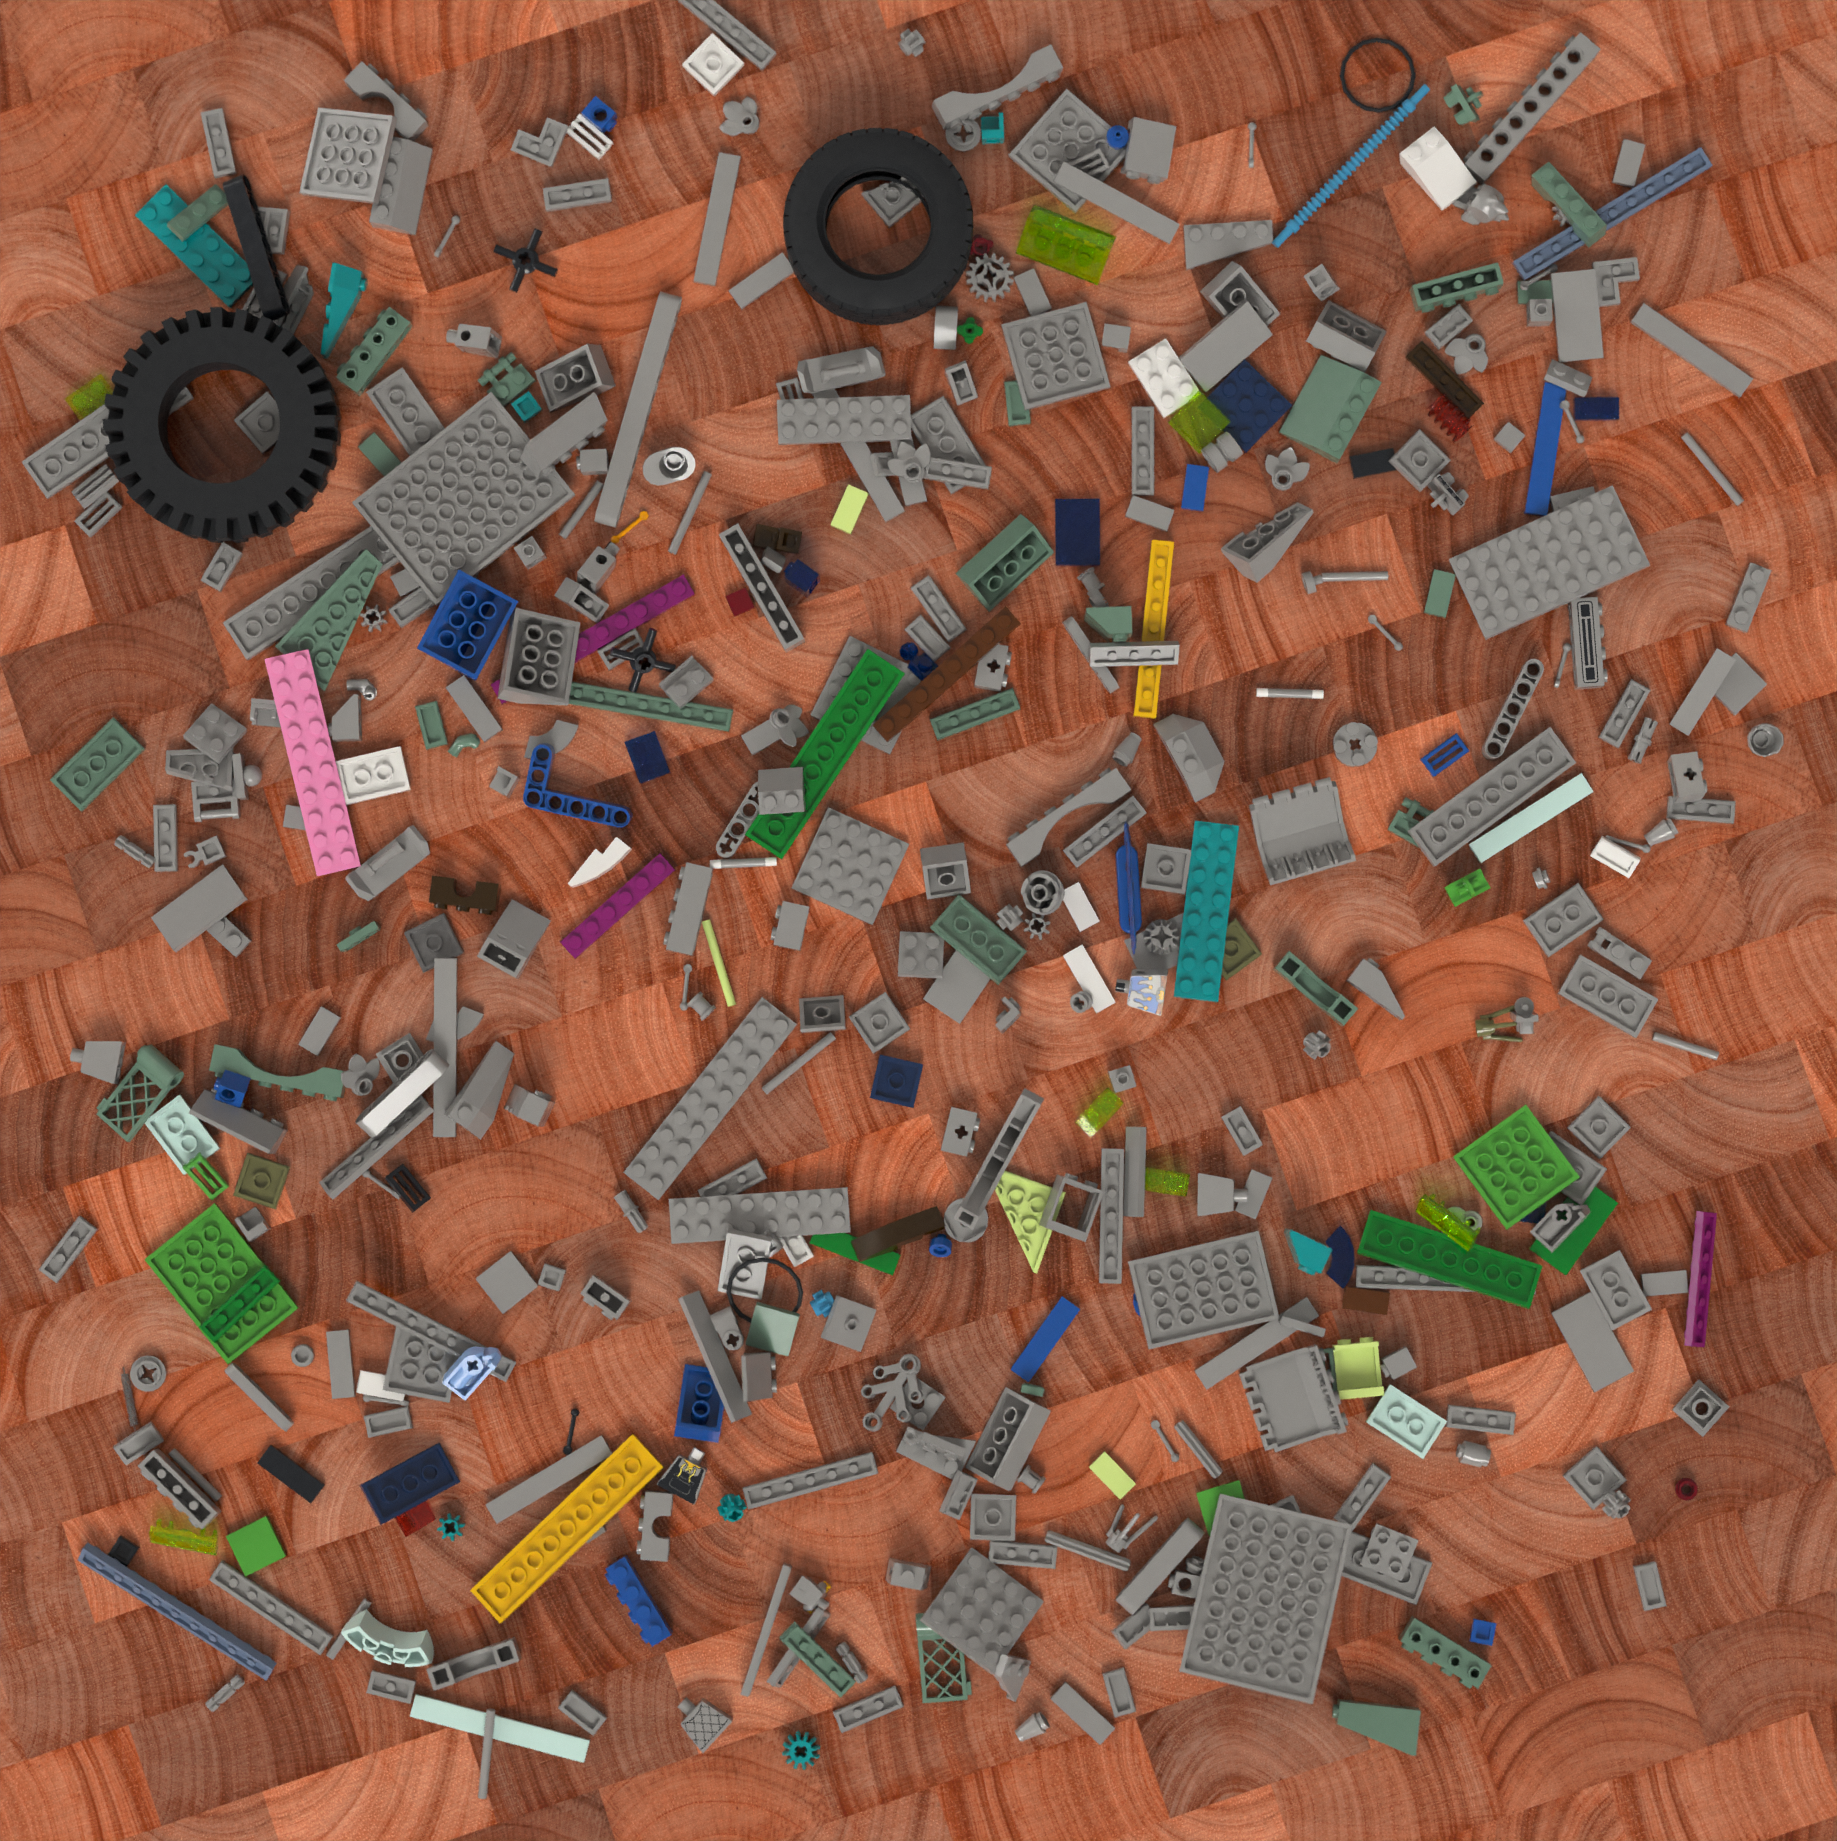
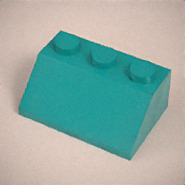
M1285 1229L1284 1234L1293 1260L1299 1264L1298 1269L1313 1276L1315 1272L1321 1274L1332 1249L1291 1229Z

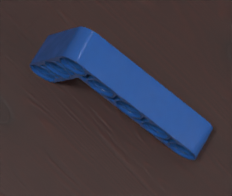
M548 743L539 744L534 748L523 795V801L528 807L615 827H624L631 822L632 811L624 805L548 789L555 750ZM540 748L548 750V759L543 760L539 757L538 751ZM535 770H541L544 773L543 781H537L534 778ZM535 791L539 794L540 800L538 803L530 800V792ZM553 796L561 799V807H553L551 804ZM574 801H579L583 804L582 812L578 813L573 810ZM596 806L604 808V817H597L595 815L594 809ZM617 811L626 813L627 820L625 822L617 820Z

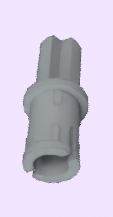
M624 1190L617 1194L614 1199L624 1212L623 1216L628 1217L638 1233L646 1230L648 1225L638 1211L639 1206L634 1204L627 1191Z

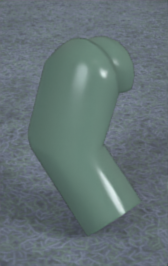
M472 733L460 735L447 752L457 758L464 747L477 748L480 745V739Z

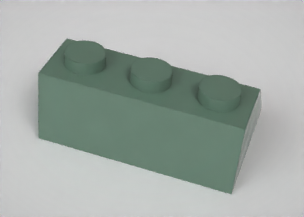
M1131 606L1086 608L1084 621L1107 642L1130 641L1132 635Z

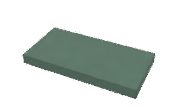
M113 717L50 781L83 812L145 748Z
M960 894L930 927L997 985L1003 981L1027 952Z

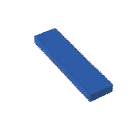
M1061 1296L1010 1370L1029 1383L1080 1308Z

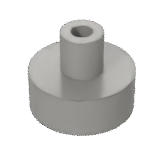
M1311 571L1301 573L1306 593L1317 592L1316 585L1323 583L1321 575L1313 577Z

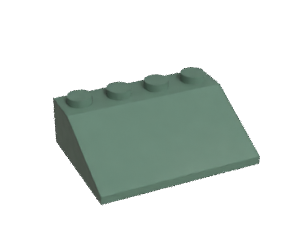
M1321 355L1279 433L1338 464L1382 382L1360 370Z

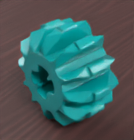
M796 1731V1739L793 1735L789 1734L788 1739L791 1743H783V1746L789 1750H784L782 1755H790L786 1763L790 1764L794 1760V1769H797L798 1763H801L802 1769L805 1770L806 1762L813 1766L815 1762L812 1758H819L820 1754L814 1751L819 1750L820 1745H812L817 1738L814 1736L808 1740V1731L805 1732L804 1737H801L800 1731ZM799 1745V1747L801 1748L805 1746L806 1754H797L796 1752L798 1748L796 1746Z

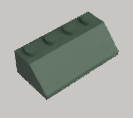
M1020 514L955 574L975 598L990 612L1045 562L1054 551L1035 525Z

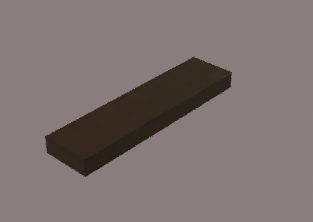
M1423 341L1406 355L1405 358L1467 420L1484 404Z

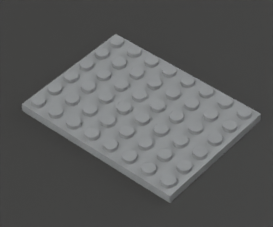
M492 392L352 502L436 606L442 602L458 570L474 577L575 497L574 492L555 469L549 475L545 476L543 474L537 478L520 459L526 443L530 439Z
M1220 1494L1179 1672L1313 1704L1353 1525Z

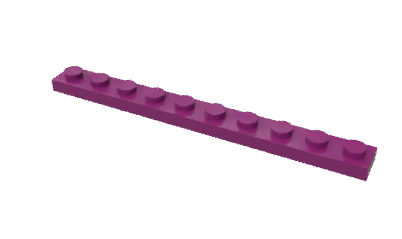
M684 574L580 633L575 663L610 644L632 629L638 628L694 596L695 593ZM500 679L491 684L497 697ZM499 699L501 704L508 702L506 700Z

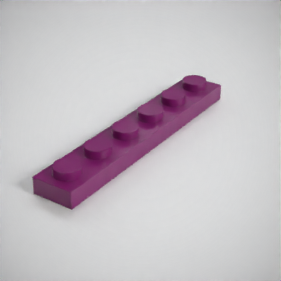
M661 854L657 855L560 943L576 959L670 876L675 869Z
M1696 1212L1684 1346L1705 1347L1717 1213Z

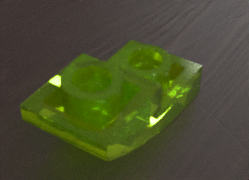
M1107 1087L1092 1101L1091 1106L1076 1119L1075 1123L1092 1137L1116 1113L1124 1102Z
M1145 1166L1146 1191L1187 1196L1190 1174Z

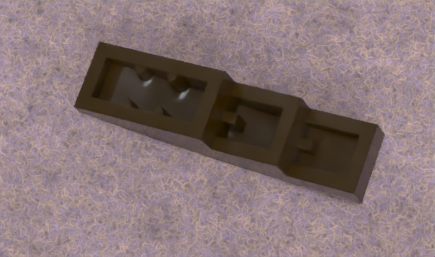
M936 1206L873 1230L852 1240L851 1244L858 1261L862 1262L898 1250L902 1245L921 1240L924 1235L943 1230L945 1223Z

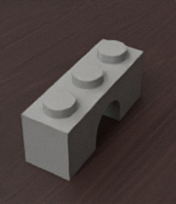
M646 1490L645 1495H641L640 1509H644V1516L639 1518L638 1531H642V1541L638 1540L637 1554H641L640 1560L665 1562L669 1560L670 1537L658 1535L654 1531L653 1523L659 1516L672 1515L673 1493Z

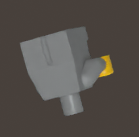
M802 1575L790 1592V1595L803 1603V1609L812 1614L813 1610L817 1609L818 1606L823 1610L828 1608L830 1603L824 1598L831 1585L826 1581L817 1584L810 1577Z

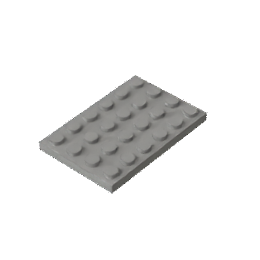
M1259 1231L1127 1261L1148 1349L1279 1319Z

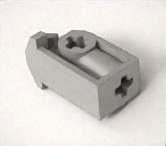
M1573 1203L1558 1204L1546 1214L1530 1233L1553 1253L1587 1218L1591 1211L1587 1205L1574 1206ZM1558 1211H1560L1561 1213L1564 1211L1567 1212L1566 1221H1564L1563 1219H1561L1560 1221L1557 1220Z

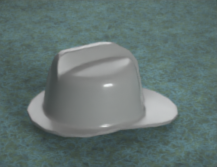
M669 447L648 456L643 464V475L648 482L657 486L688 478L694 472L695 458L685 448Z

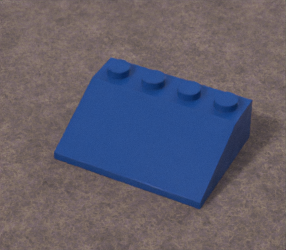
M458 570L417 649L476 681L518 601Z

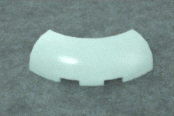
M367 1609L352 1617L341 1631L346 1640L361 1652L363 1649L373 1655L374 1660L391 1665L394 1662L405 1664V1667H418L431 1664L433 1661L434 1647L427 1630L404 1632L392 1629L376 1620Z

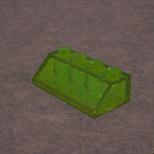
M1034 205L1027 218L1016 254L1098 285L1116 236Z

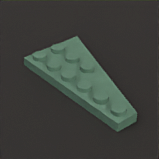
M367 549L354 560L275 645L283 654L309 649L316 683L324 692L383 564Z

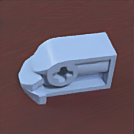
M475 1346L468 1348L444 1374L443 1384L466 1401L488 1374L497 1367L502 1357L501 1352L498 1348L494 1347L484 1348Z

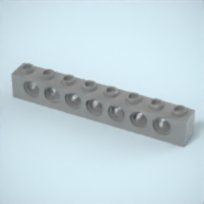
M1580 32L1577 37L1572 35L1564 44L1566 49L1562 54L1558 51L1550 60L1552 65L1547 70L1543 68L1535 77L1538 81L1533 87L1529 84L1521 93L1523 98L1518 103L1514 101L1506 110L1509 114L1504 119L1500 117L1492 126L1494 131L1490 135L1485 134L1477 144L1480 147L1475 152L1471 150L1463 159L1464 165L1480 185L1488 180L1598 55L1601 49L1583 33ZM1568 55H1576L1578 62L1573 63L1569 61ZM1561 71L1564 78H1555L1553 72ZM1546 87L1549 90V95H1542L1539 92V88ZM1524 104H1532L1535 107V111H1527ZM1510 120L1519 121L1520 128H1513L1510 125ZM1495 137H1504L1506 144H1498ZM1481 153H1489L1492 160L1484 161L1481 158Z

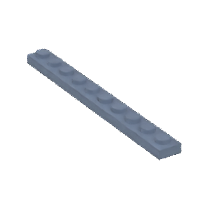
M1700 147L1595 212L1607 224L1606 231L1710 169L1713 165ZM1572 226L1514 260L1512 264L1522 280L1526 281L1582 247L1585 243L1575 234Z
M88 1542L83 1547L78 1558L79 1562L267 1681L277 1663L269 1656L257 1651L250 1644L235 1637L230 1631H226L211 1619L196 1612L194 1608L185 1605L177 1600L175 1596L166 1593L156 1584L144 1579L136 1571L130 1570L117 1559L102 1552L98 1547Z

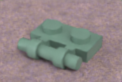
M512 352L498 359L499 362L490 370L486 369L483 372L484 375L477 380L482 387L488 382L493 385L487 393L492 392L504 408L536 382L521 363L515 368L510 365L517 359ZM505 369L508 374L498 381L495 376Z
M1405 797L1401 805L1408 808V812L1405 814L1398 810L1387 830L1419 848L1408 833L1409 829L1419 823L1418 820L1412 817L1417 813L1426 818L1434 810L1430 811L1421 806L1417 800L1414 799L1412 801Z

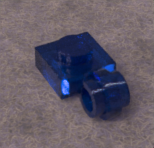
M906 642L901 646L900 656L904 660H910L907 668L921 681L938 667L927 654L923 653L918 656V648L914 643Z

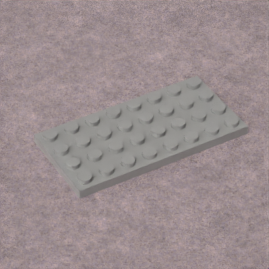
M1613 485L1449 559L1450 565L1456 574V578L1485 640L1650 566Z

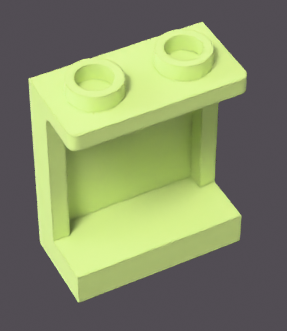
M1373 1337L1360 1338V1342L1351 1343V1339L1337 1340V1344L1332 1345L1337 1392L1340 1400L1384 1396L1378 1350L1379 1341H1373Z

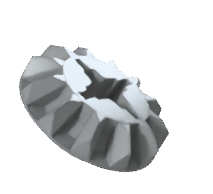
M968 118L963 120L962 124L957 128L950 129L949 127L946 129L947 142L955 150L966 152L974 149L980 141L981 130L974 119L970 120ZM962 126H964L965 132L970 134L966 136L964 143L961 140V136H957L961 132Z
M1164 919L1155 920L1144 931V943L1148 950L1154 954H1169L1178 945V929L1171 921ZM1161 927L1164 935L1171 936V938L1164 940L1163 947H1161L1159 939L1152 938V936L1159 934Z
M147 1355L138 1358L133 1363L130 1370V1378L136 1388L150 1392L158 1389L165 1382L167 1372L163 1362L157 1357ZM146 1367L149 1370L156 1368L152 1374L153 1380L149 1377L141 1379L146 1373L144 1370Z

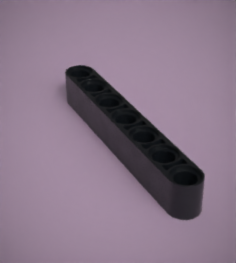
M242 174L223 182V189L264 317L275 321L289 315L290 308L251 184L246 175Z

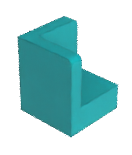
M999 112V116L981 118L982 144L1004 143L1003 112Z

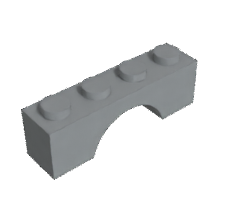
M361 61L344 79L346 86L362 101L370 97H381L388 100L394 106V117L397 118L395 131L402 138L414 142L428 127L425 120L427 116L419 108L414 110L409 105L411 101L404 94L398 95L393 90L395 87L386 78L382 80L378 77L377 74L379 72L370 63L365 65Z
M512 1637L429 1666L426 1670L435 1691L471 1676L518 1662L522 1659L516 1638Z

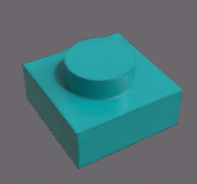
M529 391L511 403L524 423L542 411V408Z

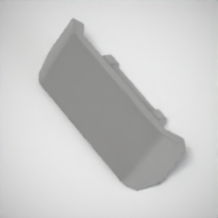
M873 346L799 361L797 367L801 388L804 393H815L870 382L885 376L881 354Z
M411 825L361 866L349 873L345 879L359 897L370 901L430 854L428 843L416 827Z

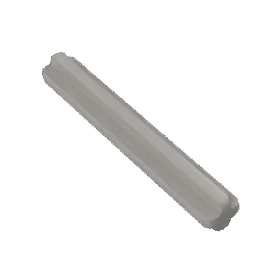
M1050 1530L1046 1533L1045 1542L1123 1571H1128L1130 1567V1559Z

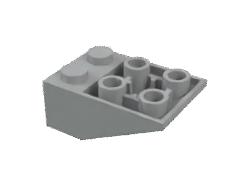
M512 899L487 937L477 957L519 979L551 920Z

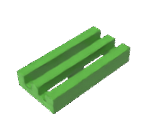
M200 1152L195 1158L190 1159L189 1163L182 1166L185 1172L211 1200L229 1187L225 1179ZM200 1161L222 1186L219 1187L197 1162ZM194 1166L216 1191L212 1193L190 1168Z

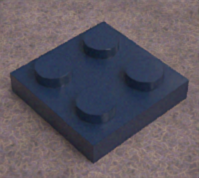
M880 1055L870 1098L914 1108L923 1064Z

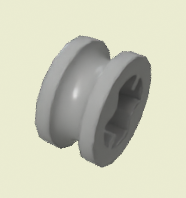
M1080 991L1070 999V1005L1077 1013L1085 1012L1093 1004L1091 995L1086 991Z

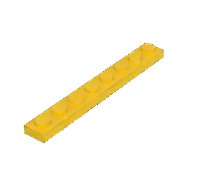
M1152 540L1141 642L1164 641L1174 542ZM1161 665L1139 666L1133 717L1156 719Z

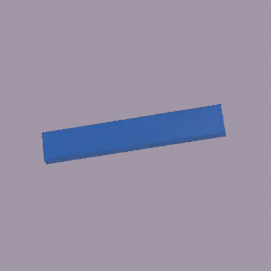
M1545 382L1543 387L1524 514L1546 516L1548 514L1563 415L1560 402L1564 401L1566 396V389L1553 383Z

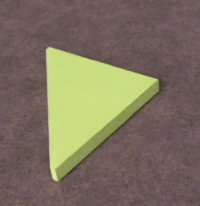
M1004 1171L995 1188V1192L1033 1272L1037 1274L1052 1233L1051 1229L1039 1225L1052 1187ZM1062 1191L1052 1218L1053 1221L1057 1219L1066 1194L1064 1191Z

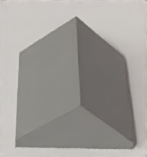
M844 995L799 999L801 1033L846 1030Z

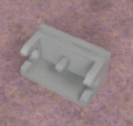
M251 698L250 721H252V725L281 728L274 700Z

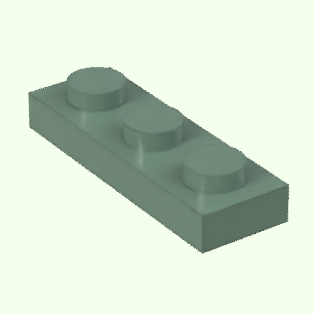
M215 184L167 223V227L183 242L228 205L225 192Z

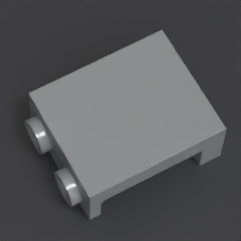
M1137 117L1132 118L1128 122L1127 130H1130L1125 162L1120 173L1126 174V177L1129 179H1139L1140 177L1147 179L1149 183L1160 184V182L1168 178L1176 126Z

